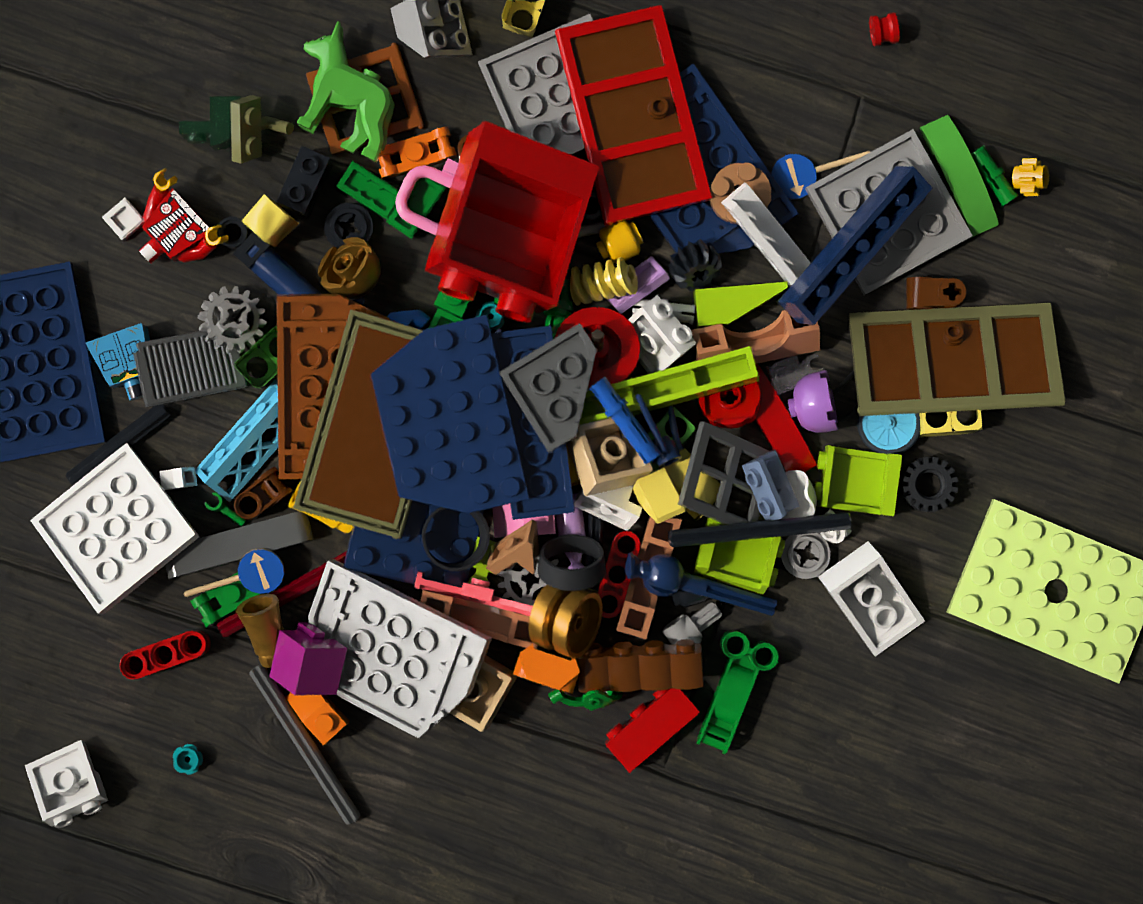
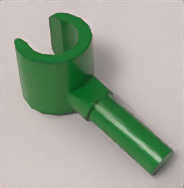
M212 493L219 498V504L213 507L205 502L206 508L227 515L242 527L246 520L227 506L225 498L218 493Z

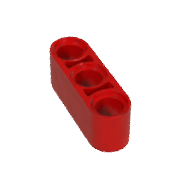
M630 531L619 532L614 537L605 564L606 575L599 584L597 595L601 599L606 595L614 596L617 600V607L610 613L602 611L604 618L616 617L621 612L631 581L626 575L622 582L614 583L608 576L609 570L613 566L619 565L625 569L628 554L621 553L617 547L618 540L621 537L629 536L634 540L635 547L632 553L638 557L640 540L636 534Z
M197 629L131 651L120 660V671L128 679H139L201 657L210 649V638L207 633ZM192 635L200 638L202 642L199 652H192L188 648L187 642ZM162 646H167L172 651L173 656L168 663L163 662L159 658L158 653ZM133 656L139 657L143 662V669L140 673H135L130 668L129 663Z

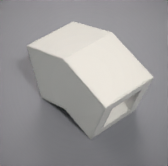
M195 467L159 471L161 486L164 490L197 486Z

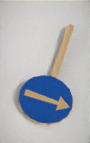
M871 151L862 152L814 167L813 163L805 156L788 154L776 162L771 175L788 199H801L808 195L805 188L816 182V173L851 163Z
M263 548L253 549L240 560L238 575L184 592V596H192L237 581H241L243 586L251 592L259 594L269 593L275 590L282 582L284 565L279 556L274 552Z

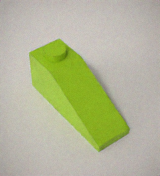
M787 282L695 289L693 294L696 329L717 324H723L726 327L784 292L788 288Z

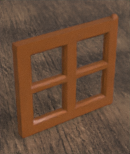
M396 43L348 60L349 67L361 73L364 68L390 60L398 85L389 87L388 90L391 96L401 93L408 118L390 123L387 138L416 128L423 129L424 127L398 44ZM318 70L306 73L312 96L314 79ZM331 106L322 118L321 123L333 156L346 151L340 146L343 141L348 140L350 137L340 140L332 115L349 109Z

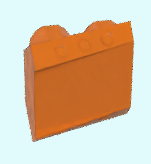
M531 644L520 652L513 674L573 694L580 671L576 659L567 660L534 649V645Z

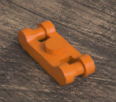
M449 127L437 128L425 134L387 144L379 157L381 179H389L408 173L417 166H431L447 161L448 158L453 159L457 157L455 147H451L449 141L451 136ZM437 142L440 151L431 154L428 144ZM399 153L402 163L393 165L390 156Z

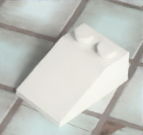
M869 541L818 576L874 656H877L925 622L882 556Z

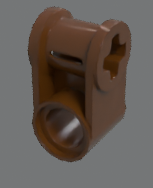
M906 278L907 310L955 308L966 297L965 285L956 278ZM949 286H953V291L959 293L953 301L949 300L948 295L943 294Z
M275 466L263 473L251 486L236 497L234 509L241 518L247 520L259 518L294 491L292 487H287L283 480L279 479L278 469ZM270 481L277 488L278 492H276L274 488L270 485ZM252 497L257 501V509L252 514H245L242 510V502L246 498Z

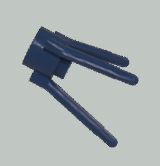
M637 394V402L655 438L653 443L661 451V454L653 459L652 463H657L661 468L677 462L682 458L680 451L684 450L679 438L673 406H668L673 439L670 440L669 436L661 437L642 395Z

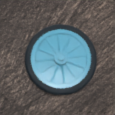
M919 413L876 416L858 415V432L864 444L872 451L884 454H901L910 449L920 436Z

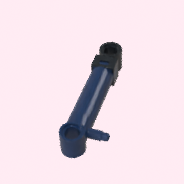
M227 217L219 223L222 226L217 231L219 238L227 235L228 230L232 227L241 228V236L238 240L227 241L222 244L228 249L235 251L233 254L277 294H322L269 244L265 243L261 237L259 238L254 232L251 233L250 229L241 219ZM363 297L353 300L362 305L365 303Z

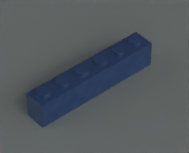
M895 166L779 299L778 303L797 323L815 325L933 189L914 166Z

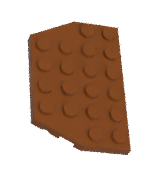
M277 294L279 479L302 478L350 309L392 322H399L341 294Z

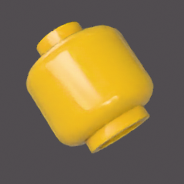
M622 221L600 229L599 237L601 241L597 242L596 246L604 260L609 257L613 263L617 264V259L623 257L626 261L640 253V245L644 242L633 221L630 223Z

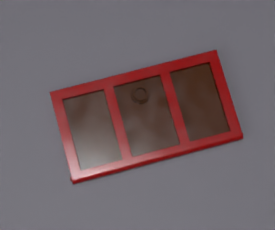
M662 5L556 29L555 35L587 160L599 166L594 187L604 225L610 226L614 223L710 201L712 195Z

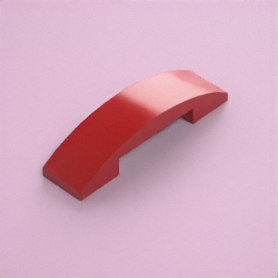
M755 364L759 376L757 383L761 392V405L755 419L773 450H776L784 471L801 470L806 472L817 464L777 392L760 366Z

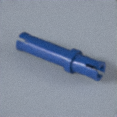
M606 376L589 388L606 411L604 413L606 416L611 417L645 465L661 454V451L652 442L626 406L628 402L625 398H620Z

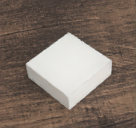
M127 198L122 199L102 217L122 241L129 238L144 224L142 215Z

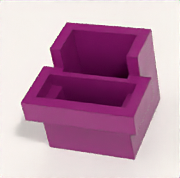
M299 622L297 630H279L269 677L294 695H337L347 647L335 639H324L325 633L314 625L309 624V622Z

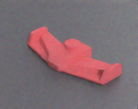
M418 571L415 581V588L474 601L527 616L531 614L532 605L494 596L495 589L489 588L490 582L472 578L471 583L463 582L461 588L424 579L425 572Z

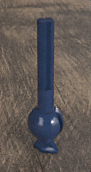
M632 552L627 556L624 569L627 578H642L644 587L656 596L667 597L673 595L678 590H682L771 616L775 613L777 600L684 572L680 561L670 554L654 555L648 561L639 559Z

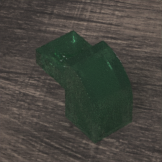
M241 96L210 97V121H179V134L184 139H188V143L203 144L206 143V139H210V146L214 151L230 147V102L240 99Z

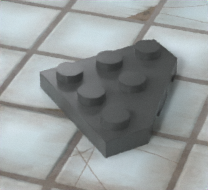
M580 323L499 372L549 454L577 436L597 353L595 346Z

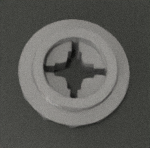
M819 533L790 535L785 541L781 559L785 569L790 574L801 579H811L819 576L827 568L830 561V548L827 541ZM809 542H811L810 553L818 558V560L807 559L800 567L801 556L793 551V549H805L806 545L808 546Z

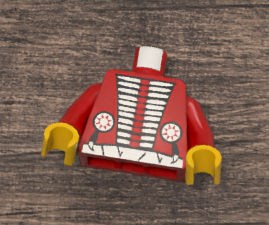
M165 168L154 175L155 185L148 197L143 215L144 224L142 228L152 239L139 252L151 264L164 252L174 262L179 260L185 263L205 259L218 244L227 242L229 237L225 235L219 238L217 231L222 227L221 225L209 227L173 188L169 191V187L176 184L178 179L176 176H173L166 181L164 173L167 169Z

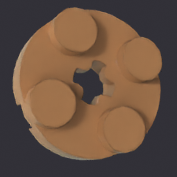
M746 162L730 164L716 174L710 188L712 195L710 204L720 219L739 225L721 202L735 191V187H740L744 182L749 185L766 208L770 204L771 186L769 180L753 164Z

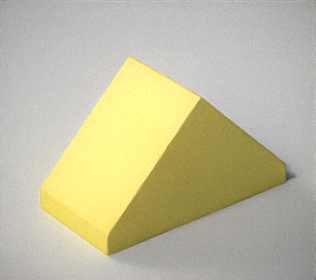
M665 468L638 479L632 488L631 497L658 524L686 512L684 507L678 505L679 495Z

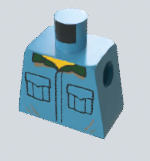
M142 323L86 342L107 384L112 388L125 386L130 401L143 398L133 353L139 352L136 347L137 343L150 341L148 328Z

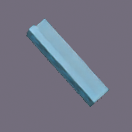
M276 379L195 469L196 474L201 480L228 502H231L278 448V383ZM276 428L274 438L271 441L262 442V434L267 429ZM255 451V459L251 464L241 465V458L244 454ZM235 474V482L227 491L218 485L226 475Z

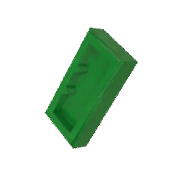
M354 161L351 162L336 185L339 190L386 220L396 207L395 201L399 190Z
M420 178L408 199V207L413 212L427 218L446 191V188L429 178ZM396 207L386 221L411 240L420 229L402 219Z

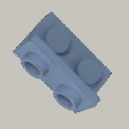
M776 450L769 451L741 465L746 481L753 491L758 509L765 521L781 519L787 516L788 512L799 507Z

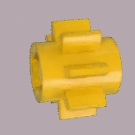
M1022 158V165L1015 166L1013 169L1012 182L1014 188L1020 189V194H1024V196H1039V189L1047 188L1048 167L1041 165V161H1038L1037 158Z

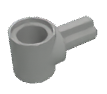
M710 602L690 618L684 614L675 618L662 629V632L671 644H676L677 641L683 639H690L695 643H700L702 641V634L700 632L718 620L722 613L716 604Z

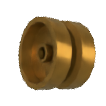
M545 585L537 596L530 614L529 636L531 642L548 650L555 649L558 653L573 659L581 657L594 642L602 619L600 596L586 589L567 591Z

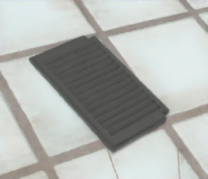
M198 331L137 343L136 347L139 352H135L133 355L145 408L247 388L246 378L234 367L236 365L235 362L241 357L236 347H233L230 354H226L225 346L223 345L218 350H215L216 342L214 340L205 341L208 335L207 331ZM223 335L228 338H234L233 336Z

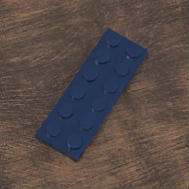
M551 326L491 333L500 372L553 340ZM502 379L529 495L528 500L510 504L512 520L575 512L566 444L552 453H548Z

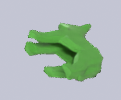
M338 21L332 35H325L316 40L303 43L304 50L310 56L320 61V67L314 79L313 97L309 109L304 116L299 117L297 124L301 129L314 134L331 106L349 110L357 109L354 132L348 140L342 142L340 147L354 154L369 139L368 145L363 149L361 155L377 163L381 151L385 149L387 144L388 128L395 104L388 88L379 82L381 77L368 69H364L361 73L349 67L343 43V28Z

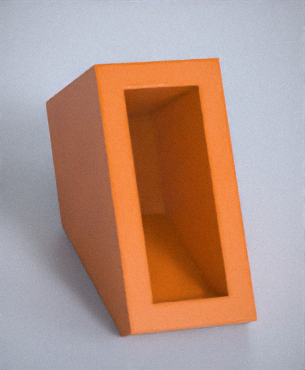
M290 692L285 697L303 724L323 745L350 722L327 695H294Z

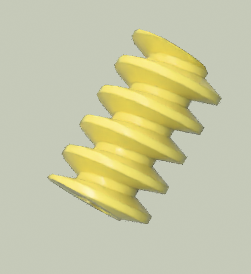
M623 257L617 259V267H615L611 259L606 260L605 270L600 262L594 264V272H592L589 264L583 265L582 274L577 266L571 269L570 292L576 306L580 305L581 302L588 304L592 300L598 302L604 298L612 299L615 295L618 297L625 296L627 293L633 295L638 290L636 271L632 264H626Z

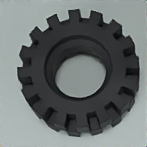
M937 457L919 458L906 466V470L902 472V480L899 482V487L902 489V498L904 497L906 503L917 511L936 512L946 508L950 502H953L955 499L954 494L958 491V487H956L958 478L953 473L955 472L953 467H949L947 465L948 462ZM927 472L935 474L940 481L939 491L931 497L922 495L917 487L919 477Z

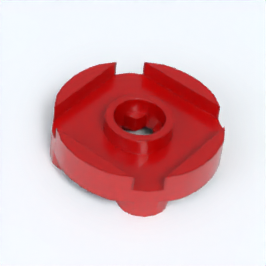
M754 382L700 397L699 404L710 424L721 428L733 429L755 420L761 405V392L758 383ZM728 391H733L734 396H738V399L733 404H727L726 401H722V397H726Z

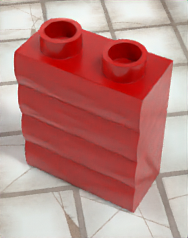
M484 121L471 130L465 140L447 202L440 218L436 237L428 256L425 271L441 277L438 290L450 297L464 301H473L476 292L479 291L498 298L495 311L512 320L531 322L534 312L541 313L556 307L599 166Z

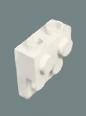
M658 295L643 305L628 319L634 326L640 341L638 362L648 374L667 369L696 344L692 338L690 328L682 325L672 313L671 305L667 301L661 300Z
M82 740L25 765L42 820L50 826L55 825L56 828L68 826L73 822L74 816L82 812L84 815L94 814L102 809V803L108 801L100 775L94 770L86 743Z

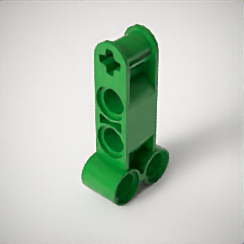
M738 630L727 631L721 637L720 647L728 659L696 740L698 745L704 743L722 750L723 755H726L759 670H771L777 664L779 657L776 648L768 642L759 641L750 647L748 638ZM733 636H738L743 641L741 650L736 653L729 652L726 647L728 639ZM760 648H769L772 654L770 661L765 664H759L755 659L756 652ZM706 733L713 734V735L718 736V737H720V738H723V739H725V740H721V739H719V738H716V737L711 736V735L706 734Z

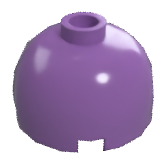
M827 370L805 375L796 383L793 398L788 399L791 417L797 416L802 427L815 433L838 430L833 393L828 388V381L830 379Z

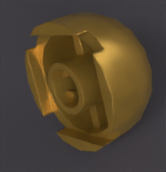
M351 237L342 240L346 245H342L338 249L333 246L328 250L321 260L318 275L322 278L321 285L331 294H341L351 300H356L367 295L375 287L381 274V266L376 253L365 240Z

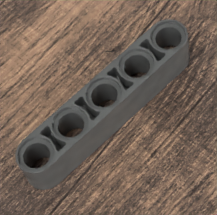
M297 511L196 539L165 564L168 578L172 579L241 560L246 553L253 549L263 548L275 551L314 540L309 517L307 514Z

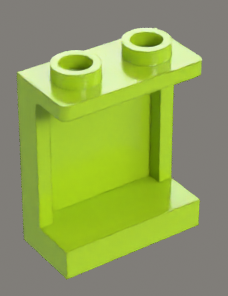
M831 445L825 446V451L819 452L817 469L822 470L821 482L816 481L814 486L818 500L817 507L894 516L902 455L854 450Z
M707 517L705 527L725 525ZM780 536L701 544L693 574L764 594L769 586L774 587L778 569L773 567L776 557L781 558L785 540H782Z

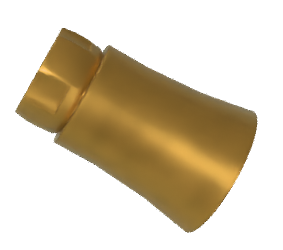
M262 594L242 602L237 607L236 613L245 626L261 665L270 668L272 667L279 630L284 629L280 616L278 597L273 594Z

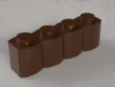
M690 639L679 640L676 644L672 645L663 644L662 641L657 640L646 642L642 646H635L630 642H618L612 647H602L598 643H592L585 654L576 658L580 671L578 687L579 692L583 693L591 690L629 692L640 689L657 691L671 688L696 689L703 687L702 645Z

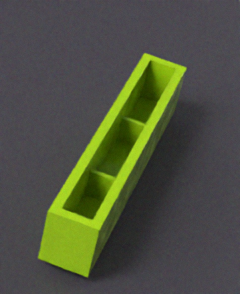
M748 346L611 385L621 399L625 398L628 402L626 406L635 416L642 414L636 399L637 394L642 395L649 411L758 382L759 376L751 347ZM591 390L587 391L579 425L611 418L606 416L604 413L606 411Z

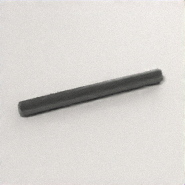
M259 664L250 671V676L345 824H352L360 818L359 811L275 680L269 677L270 672L268 669Z

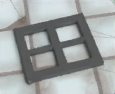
M700 422L678 505L725 525L758 522L760 511L753 491L747 482L735 478L741 453L755 459L769 451L707 422ZM709 439L730 447L724 472L703 464ZM700 472L721 481L715 506L694 497ZM733 486L752 494L746 519L726 511Z

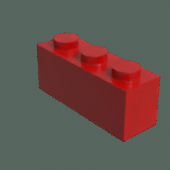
M671 688L655 691L653 693L655 697L653 701L647 706L642 702L630 712L631 720L624 726L619 722L606 733L609 739L605 741V745L629 773L700 713L681 689Z

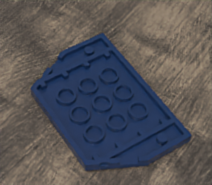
M692 64L680 72L709 188H711L716 174L724 167L734 163H751L760 169L769 180L771 202L767 209L782 226L799 214L696 66ZM710 201L649 215L675 253H678V247L687 246L688 241L695 244L699 239L704 243L710 242L718 254L748 250L755 245L740 225L720 219L713 211Z
M487 315L427 328L371 373L399 497L464 513H472L529 499Z

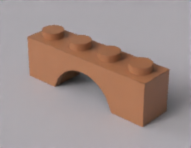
M786 310L782 311L772 324L753 332H733L724 327L723 324L692 330V338L696 342L693 346L696 361L748 346L751 347L755 364L820 351V328L818 322L815 325L797 323Z
M649 515L638 558L648 561L654 555H671L674 547H671L669 544L668 534L670 530H678L682 520L672 517L658 524ZM642 578L631 579L615 629L616 631L646 639L658 596L650 593L644 587Z
M423 590L421 603L493 639L525 648L531 644L534 645V649L538 647L531 642L529 636L530 616Z

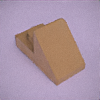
M533 519L492 545L486 569L496 575L506 568H511L517 562L531 574H535L539 557L537 522Z

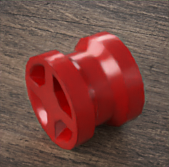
M895 12L888 13L886 17L881 18L877 15L870 16V36L874 47L880 46L883 42L887 41L892 44L899 43V24Z

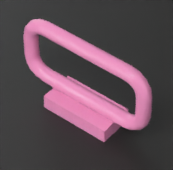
M448 158L442 171L426 165L417 166L410 170L403 180L395 201L396 210L400 217L406 222L436 236L439 223L410 210L408 199L420 178H429L450 188L458 162Z

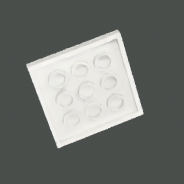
M128 443L116 450L30 520L96 612L102 616L199 538V535Z

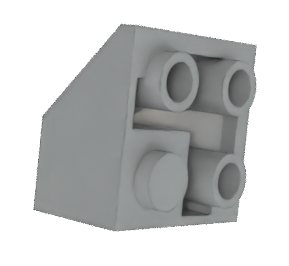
M405 0L390 8L397 38L424 58L469 57L473 55L460 0Z

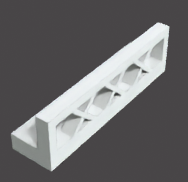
M744 182L721 203L782 279L791 287L811 263L749 185Z

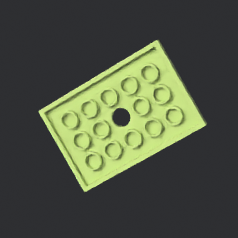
M992 499L946 613L1113 682L1120 683L1143 626V560ZM1054 579L1062 580L1068 589L1066 598L1060 603L1050 602L1045 594V586Z

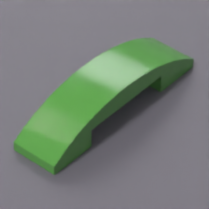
M949 115L920 127L919 129L932 156L935 155L960 208L959 212L972 233V237L998 226L999 222L984 181L962 136Z

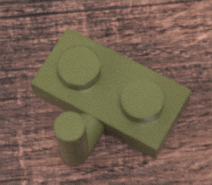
M249 95L230 102L233 162L242 164L262 156V130L270 129L288 135L292 134L294 130V125L291 122L269 116L261 117V97Z

